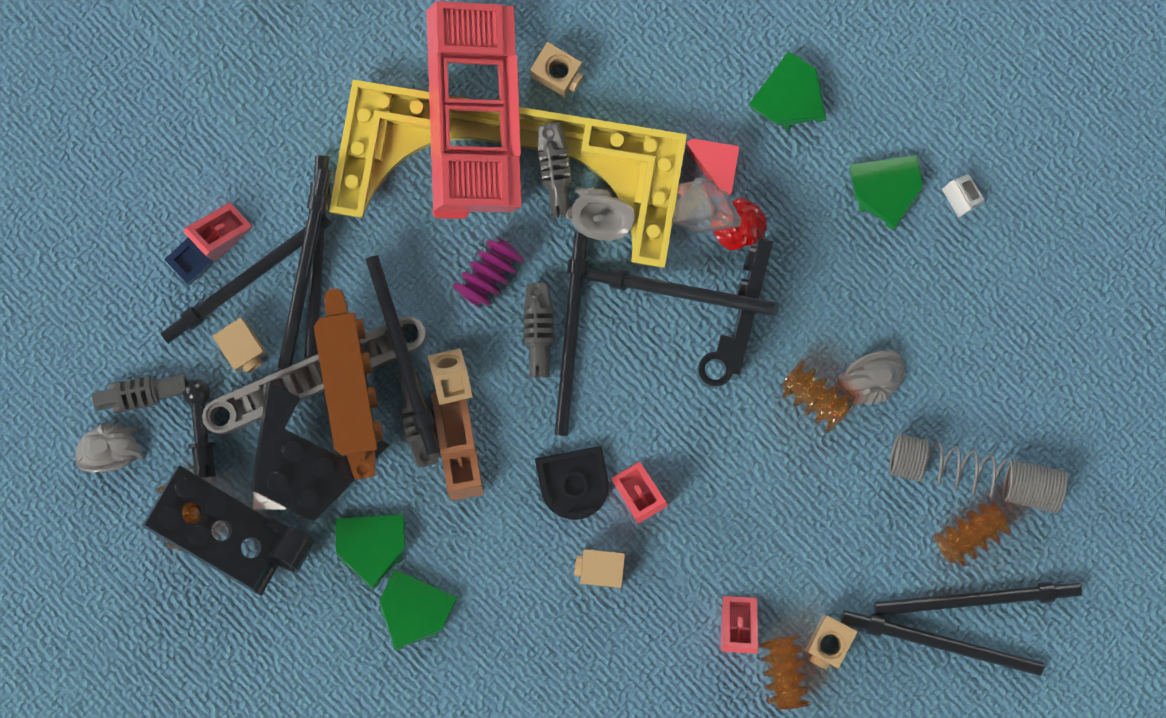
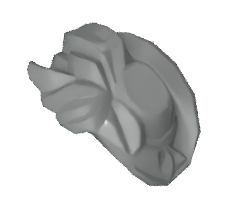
M591 187L575 190L579 198L567 210L566 218L572 221L580 233L592 239L612 241L623 238L632 229L635 215L633 208L628 203L612 197L610 192L604 189Z
M882 350L857 359L843 375H838V380L842 387L855 397L851 402L853 405H872L873 403L885 402L902 385L905 377V364L901 355L894 350Z
M111 423L100 424L97 428L87 432L78 443L75 454L76 465L81 471L107 472L123 468L136 459L142 460L144 457L142 449L132 436V433L136 432L137 428L125 427L120 423L115 425Z

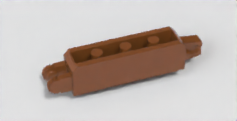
M332 288L325 292V299H323L325 300L326 317L317 320L314 325V332L334 450L342 456L347 455L354 479L370 478L376 475L375 450L379 449L378 442L384 441L381 421H374L372 408L378 407L375 386H368L367 374L372 373L369 352L363 353L361 340L367 339L363 318L357 319L355 312L349 313L348 304L345 300L346 296H344L345 293L338 288Z

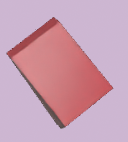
M691 139L686 142L685 150L722 201L726 202L729 200L733 189L739 146Z
M228 203L187 226L183 232L209 259L216 262L247 234L253 226L231 203Z
M640 461L611 478L637 524L668 507L667 502Z
M723 596L720 633L721 651L758 654L757 598Z

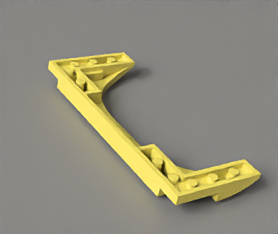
M359 80L352 81L329 213L363 218L373 195L385 178L408 157L431 146L429 92ZM449 95V99H469ZM519 107L521 147L538 150V126L546 123L560 122L568 146L569 158L595 172L610 187L618 199L625 201L633 208L635 219L630 230L632 238L631 263L665 268L687 134ZM449 110L450 141L477 140L501 144L500 112Z

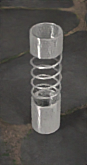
M901 433L895 439L889 464L890 476L893 475L894 477L910 479V481L923 482L929 459L935 447L939 445L940 468L937 486L941 484L950 455L957 449L958 468L954 486L955 491L958 489L964 466L970 455L974 453L975 478L972 494L976 492L978 479L984 464L989 457H992L993 480L989 493L990 499L994 495L999 473L1004 464L1009 461L1010 464L1005 475L1002 491L1004 502L1024 505L1025 507L1041 509V511L1044 510L1055 514L1063 506L1068 487V474L1066 471L1015 459L1011 461L1010 458H1006L1000 464L998 470H996V460L993 454L987 455L979 467L978 454L975 450H971L966 455L961 465V452L958 446L952 447L944 460L943 446L940 442L935 443L929 451L930 444L928 439L915 438V436L902 435Z

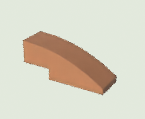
M436 392L431 393L440 453L450 500L454 501L484 495L468 400L463 399L439 405Z

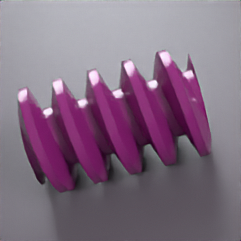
M498 236L496 238L499 242L493 240L486 241V246L490 253L481 250L477 253L482 264L475 261L469 263L474 274L461 273L465 285L455 282L452 285L457 293L479 310H481L480 304L492 305L487 296L488 293L498 296L501 294L495 285L497 282L508 285L509 281L504 275L505 271L512 274L517 273L512 262L525 263L524 257Z

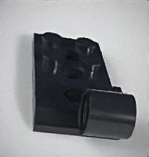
M760 238L756 246L750 245L743 265V270L748 271L747 279H741L736 295L759 299L773 241ZM739 310L732 337L720 335L716 352H710L700 360L696 373L699 382L709 389H718L723 387L729 380L735 381L739 376L755 312ZM712 361L720 363L724 368L723 377L718 380L709 378L705 373L707 363Z
M180 465L175 468L142 524V527L259 596H262L278 566L290 572L298 573L315 543L305 533L286 526L272 517L267 518ZM193 504L197 507L199 517L195 523H188L183 519L182 508L184 505ZM216 521L223 522L228 527V536L223 541L215 539L212 535L211 529ZM245 539H251L257 544L258 551L253 558L245 557L241 551V545Z

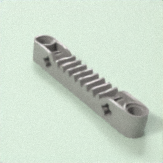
M405 316L399 318L402 331L408 326L418 328L419 335L416 341L406 343L409 354L412 355L423 349L428 339L427 329L415 317ZM386 324L366 333L367 339H362L361 345L363 353L369 352L372 371L397 361ZM376 342L378 343V346H379V348H380L382 354L379 353L378 348H377V346H376V344H375ZM318 354L211 401L203 410L202 418L204 425L214 433L229 435L260 422L267 382H272L300 397L298 403L306 401L310 397L320 395L324 392V385ZM226 408L230 413V420L226 425L219 427L215 422V414L218 410Z

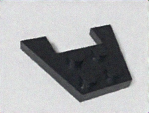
M267 382L251 491L310 521H315L356 479H354L347 455L341 458L285 429L300 397L272 382ZM384 441L378 442L379 449L375 450L376 458L390 444Z

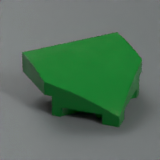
M789 51L749 103L751 110L777 126L783 125L785 130L791 129L792 125L815 120L818 123L827 120L823 106L821 82L816 69Z
M917 156L851 164L849 167L854 197L859 202L858 210L870 212L885 221V226L895 231L904 215L912 205L918 202L919 194L923 188Z
M404 514L335 518L337 556L341 558L342 563L346 567L348 566L362 578L365 584L372 590L381 583L380 580L396 563L400 564L403 561L402 554L405 552Z
M394 569L379 601L380 613L386 623L394 650L403 649L406 645L427 638H435L437 633L442 631L457 597Z

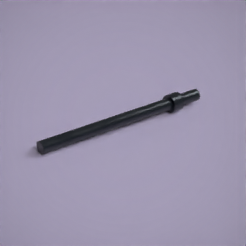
M315 156L314 182H310V194H313L318 168L328 170V156ZM329 183V186H328V191H327V196H326L327 198L330 197V183ZM325 230L318 235L308 283L304 357L308 358L318 354L314 325L320 318Z
M318 168L313 194H309L306 208L310 210L277 366L280 369L292 366L323 212H327L329 198L326 196L331 171Z
M325 214L322 215L319 233L332 225ZM306 227L195 308L191 306L182 312L179 320L160 333L163 339L169 344L189 328L194 330L203 323L204 317L302 247Z
M574 233L572 259L568 260L567 274H570L554 433V435L568 436L583 277L587 275L588 261H585L587 237L582 233Z
M379 255L366 258L368 270L415 415L412 417L415 430L420 431L427 456L438 453L440 449L432 425H435L432 412L427 411Z
M590 267L587 271V280L609 284L610 288L625 291L627 288L771 316H776L779 311L778 302L630 275V272L627 270L614 268L612 271Z
M1053 582L1037 583V587L874 602V611L876 615H888L1039 600L1040 604L1052 603L1058 598L1082 596V587L1080 583L1053 585Z
M847 610L842 612L840 620L842 624L865 629L866 633L880 637L881 634L1038 676H1041L1043 673L1044 663L888 622L885 621V617L872 613L870 616Z

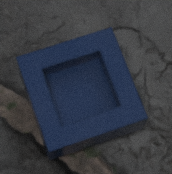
M189 237L164 259L188 285H191L214 263Z

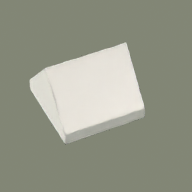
M969 174L951 181L942 188L958 218L985 203L983 196Z

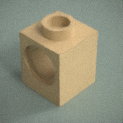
M549 42L546 43L530 69L532 79L564 98L570 90L575 92L584 78V75L581 73L582 62ZM556 65H562L569 72L564 78L557 79L551 76L550 70Z
M241 317L212 336L232 368L239 373L245 371L248 374L256 370L264 363L262 358L268 355L247 321Z
M461 348L428 356L439 405L473 397Z
M584 549L583 556L576 555L574 576H581L580 584L621 588L625 553Z
M823 614L804 651L812 655L809 661L819 667L828 670L830 665L839 669L858 631ZM832 634L838 641V647L833 653L825 654L820 647L821 640L824 636Z

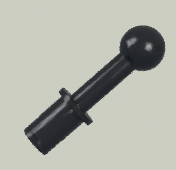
M195 379L189 381L186 384V389L183 391L184 400L191 405L195 442L194 444H189L188 449H192L194 474L200 478L215 477L212 446H216V443L208 442L207 428L202 418L205 403L210 397V389L204 381Z

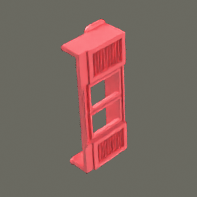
M436 1L426 11L433 193L432 214L438 219H464L469 215V212L511 213L521 207V145L514 6ZM448 63L498 65L499 100L449 99ZM449 110L500 112L501 147L450 146Z

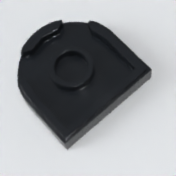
M602 445L535 458L542 497L552 512L566 519L579 520L593 515L602 507L609 489Z

